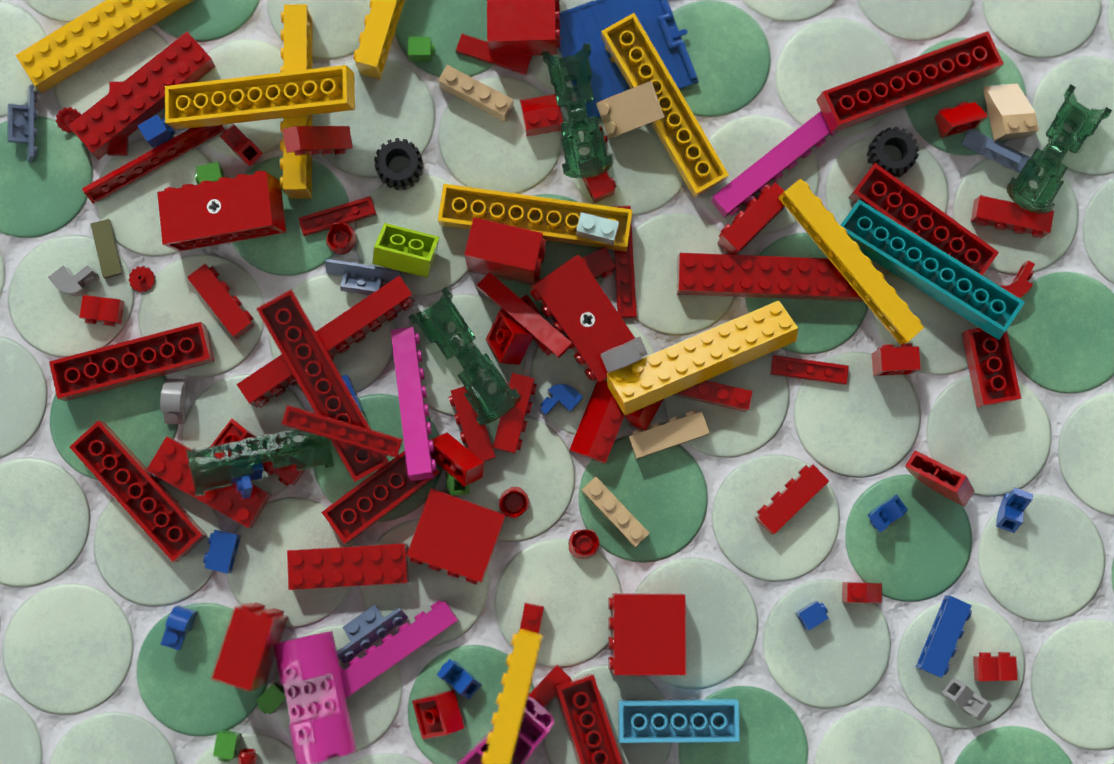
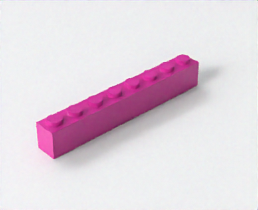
M820 111L713 195L711 202L724 217H727L729 214L731 216L735 215L740 210L739 206L743 203L745 205L750 203L755 198L754 194L758 191L760 193L772 180L774 182L779 180L783 176V171L793 169L798 164L797 160L801 157L803 159L808 157L812 153V148L815 146L819 148L826 142V137L829 135L833 137L839 131L831 134Z
M414 327L391 330L408 477L410 481L434 478L433 471H437L435 459H431L434 446L433 441H429L428 435L432 434L431 424L426 420V416H429L428 404H424L427 391L426 386H422V380H425L424 369L420 368L419 362H423L421 350L418 351L417 345L420 344L419 333H415Z
M438 600L430 606L432 608L431 611L426 614L422 611L414 617L415 622L410 625L406 622L398 628L399 633L394 636L389 634L381 640L383 644L379 647L373 645L365 651L366 656L361 659L357 656L349 662L350 667L345 670L340 668L345 699L458 621L459 619L447 601L441 602Z

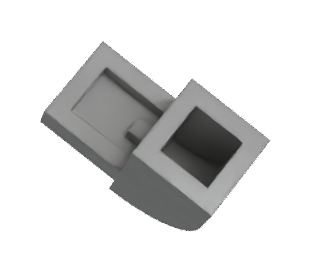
M87 265L74 275L70 269L62 266L48 278L58 290L65 294L82 296L87 293L83 286L91 284L98 273Z
M637 337L600 355L607 372L632 364L642 359L648 353L641 337Z
M166 379L163 384L160 397V411H163L164 423L166 424L185 423L186 379Z
M954 677L941 692L962 711L979 721L983 719L992 707L987 700L975 694L967 685Z

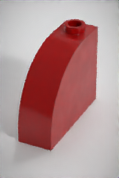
M916 450L905 465L909 473L921 483L963 507L966 506L975 491L966 475Z

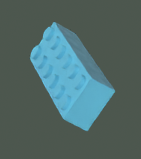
M736 699L618 700L619 743L739 742V701Z

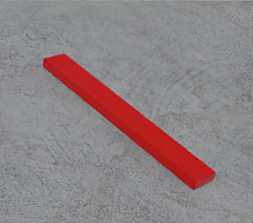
M223 125L190 128L83 187L82 190L94 204L224 132L225 128Z

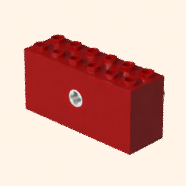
M263 170L256 171L252 175L238 174L236 178L222 177L214 182L201 181L198 185L184 184L181 188L167 187L164 188V191L157 192L162 245L179 252L286 233L280 180Z
M578 254L530 286L532 290L530 294L535 301H540L542 304L541 310L544 315L551 317L553 320L552 326L572 342V346L569 349L575 352L573 357L577 363L586 368L584 373L588 379L601 382L607 378V373L609 372H607L600 354L625 344L635 337ZM584 317L588 318L586 320V323L582 322L584 320Z

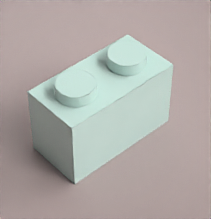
M581 212L576 236L614 245L619 222Z

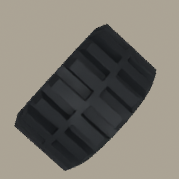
M891 127L885 131L882 130L868 147V164L872 163L873 166L876 163L894 177H901L904 173L908 172L918 158L919 146H915L917 143L916 138L912 139L913 134L905 133L906 129L904 128L901 131L899 127H894L893 130ZM893 145L897 147L901 152V160L892 161L887 158L884 153V146Z
M395 138L394 142L391 139L388 140L387 145L383 143L381 145L382 149L376 151L377 156L374 158L375 169L384 184L386 183L389 188L394 187L395 190H399V187L405 190L408 185L413 187L414 182L418 183L420 180L419 176H422V168H424L419 149L412 142L408 143L406 139L400 141L399 138ZM404 156L410 160V164L405 171L396 173L389 170L388 165L393 158Z

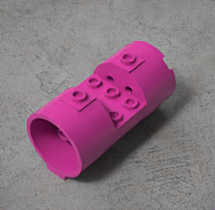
M333 631L273 644L280 683L284 685L291 720L289 728L296 764L318 763L357 751L350 714L347 709Z

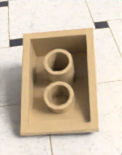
M652 81L596 103L609 139L664 118Z
M1018 83L983 87L994 141L1028 138L1039 131L1036 113Z

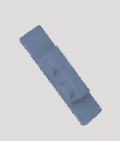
M29 85L27 105L8 104L7 142L27 144V162H32L33 158L37 157V146H34V139H37V127H34V120H37V109H34V102H37V91H34V85Z
M971 128L962 142V146L1026 177L1031 176L1037 160L998 141H994V139Z
M326 259L325 261L326 273L343 276L340 290L344 292L371 295L381 288L382 282L389 283L399 275L401 277V271L390 268L339 261L337 259Z
M373 605L343 626L351 642L337 651L338 658L343 663L353 659L356 654L370 647L373 642L384 637L396 626L401 625L408 616L401 608H397L384 618L379 608Z

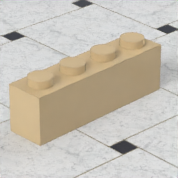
M449 65L445 67L438 80L441 89L503 122L506 121L514 107L512 98Z
M696 410L685 413L686 417L679 419L676 416L668 419L666 424L661 425L658 422L650 425L649 430L642 431V429L632 431V435L628 437L635 460L708 435L709 430L703 413H697Z
M596 476L581 490L634 547L649 534L641 523Z

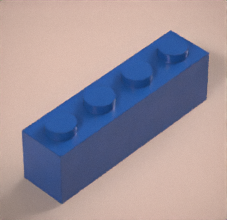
M950 595L944 596L915 667L940 678H943V675L948 673L950 667L948 663L957 651L956 643L964 634L965 629L963 626L965 621H968L971 617L972 610L970 609L972 605Z

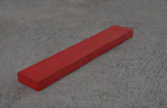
M613 206L617 208L631 209V206ZM631 223L627 252L614 250L617 312L622 319L637 318Z
M490 272L476 285L480 291L556 357L560 358L572 346L571 341Z
M287 405L281 425L394 458L398 457L403 441L402 438Z

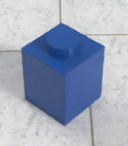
M814 601L796 612L805 630H811L829 619L826 606L823 603H819V601Z

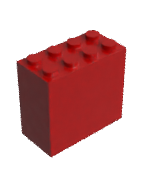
M487 0V43L490 56L557 55V48H561L560 1Z
M473 217L464 254L468 271L487 275L490 272L496 278L533 285L536 281L540 280L541 263H544L546 254V239H543L542 232Z
M431 488L406 556L411 557V562L422 565L423 562L428 563V568L440 572L441 569L447 570V575L459 578L461 575L466 577V582L475 585L478 582L482 583L506 515Z
M612 593V597H608V609L612 610V617H608V629L612 630V637H608V649L612 650V657H608V669L612 670L613 675H686L685 594Z
M257 602L235 607L211 679L248 691L266 685L275 658L273 644L280 643L288 616L284 615V611L276 608L268 610L265 609L266 605Z

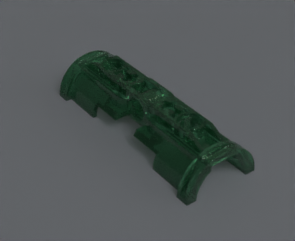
M590 43L583 44L580 51L575 53V55L559 58L558 56L551 55L548 51L542 52L543 61L548 65L551 84L554 86L557 106H564L568 113L569 121L561 123L563 134L561 141L565 164H562L563 173L571 178L594 177L606 172L613 165L611 155L607 156L603 131L600 132L597 116L588 118L586 104L594 99L590 82L592 78L589 62L591 54ZM569 80L577 82L575 87H568L566 84ZM572 93L576 94V102L572 101ZM579 131L583 132V142L580 141ZM586 147L590 152L587 155H581L579 150Z
M1072 84L1067 88L1064 94L1065 100L1046 132L1048 143L1043 150L1036 148L1017 178L1012 177L1007 185L1009 197L1020 207L1034 213L1043 214L1052 211L1055 206L1052 201L1062 187L1064 181L1060 180L1068 169L1067 166L1061 163L1067 151L1073 154L1078 153L1085 139L1092 136L1100 122L1109 117L1112 112L1108 107L1104 109H1088L1077 102L1074 94L1076 87ZM1064 124L1070 125L1072 132L1066 131ZM1061 136H1063L1064 138H1063L1062 141L1060 142V141H1059V138H1060ZM1041 167L1044 168V173L1038 176L1039 172L1041 171ZM1029 181H1035L1038 185V188H1032L1029 185Z
M445 287L441 290L442 296L438 302L429 309L412 313L408 318L412 324H418L429 343L437 344L447 360L453 356L457 358L464 371L457 375L468 391L464 395L477 413L478 417L475 419L479 425H486L513 409L521 400V395L516 388L513 390L510 388L487 353L482 355L476 344L473 343L476 337L452 302V293ZM450 322H454L456 328L450 333L447 326ZM458 337L464 339L463 346L458 345L460 344ZM480 369L485 370L484 375L490 380L486 381L483 376H479L481 373ZM491 383H495L497 386L494 394L488 391Z
M298 429L256 436L201 450L192 448L193 450L190 451L186 449L196 496L205 495L207 490L232 485L231 478L254 473L252 465L272 461L274 469L296 464L297 471L322 465L325 468L334 466L329 438ZM300 435L304 437V440L302 442H295L293 438ZM218 452L225 454L222 459H215L213 457Z

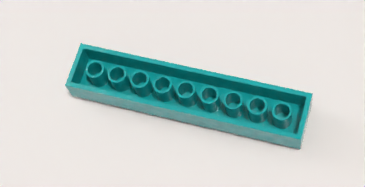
M861 200L857 201L840 225L846 229L847 235L851 240L859 245L861 252L865 256L998 340L1006 332L1025 303L1020 298Z

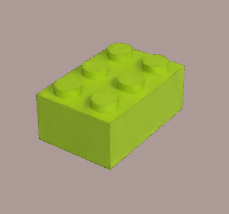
M384 223L374 245L372 264L428 278L437 255L439 236Z

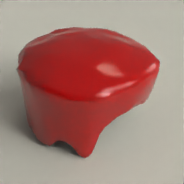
M342 222L333 223L327 235L326 244L331 251L344 255L349 253L355 246L357 235L348 224Z
M510 487L501 494L498 504L504 515L510 518H518L530 507V500L522 488Z
M593 530L573 531L568 541V549L578 559H589L595 556L599 549V538Z

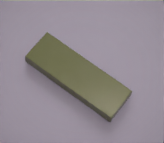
M106 219L90 223L103 278L122 275L123 270L111 220Z

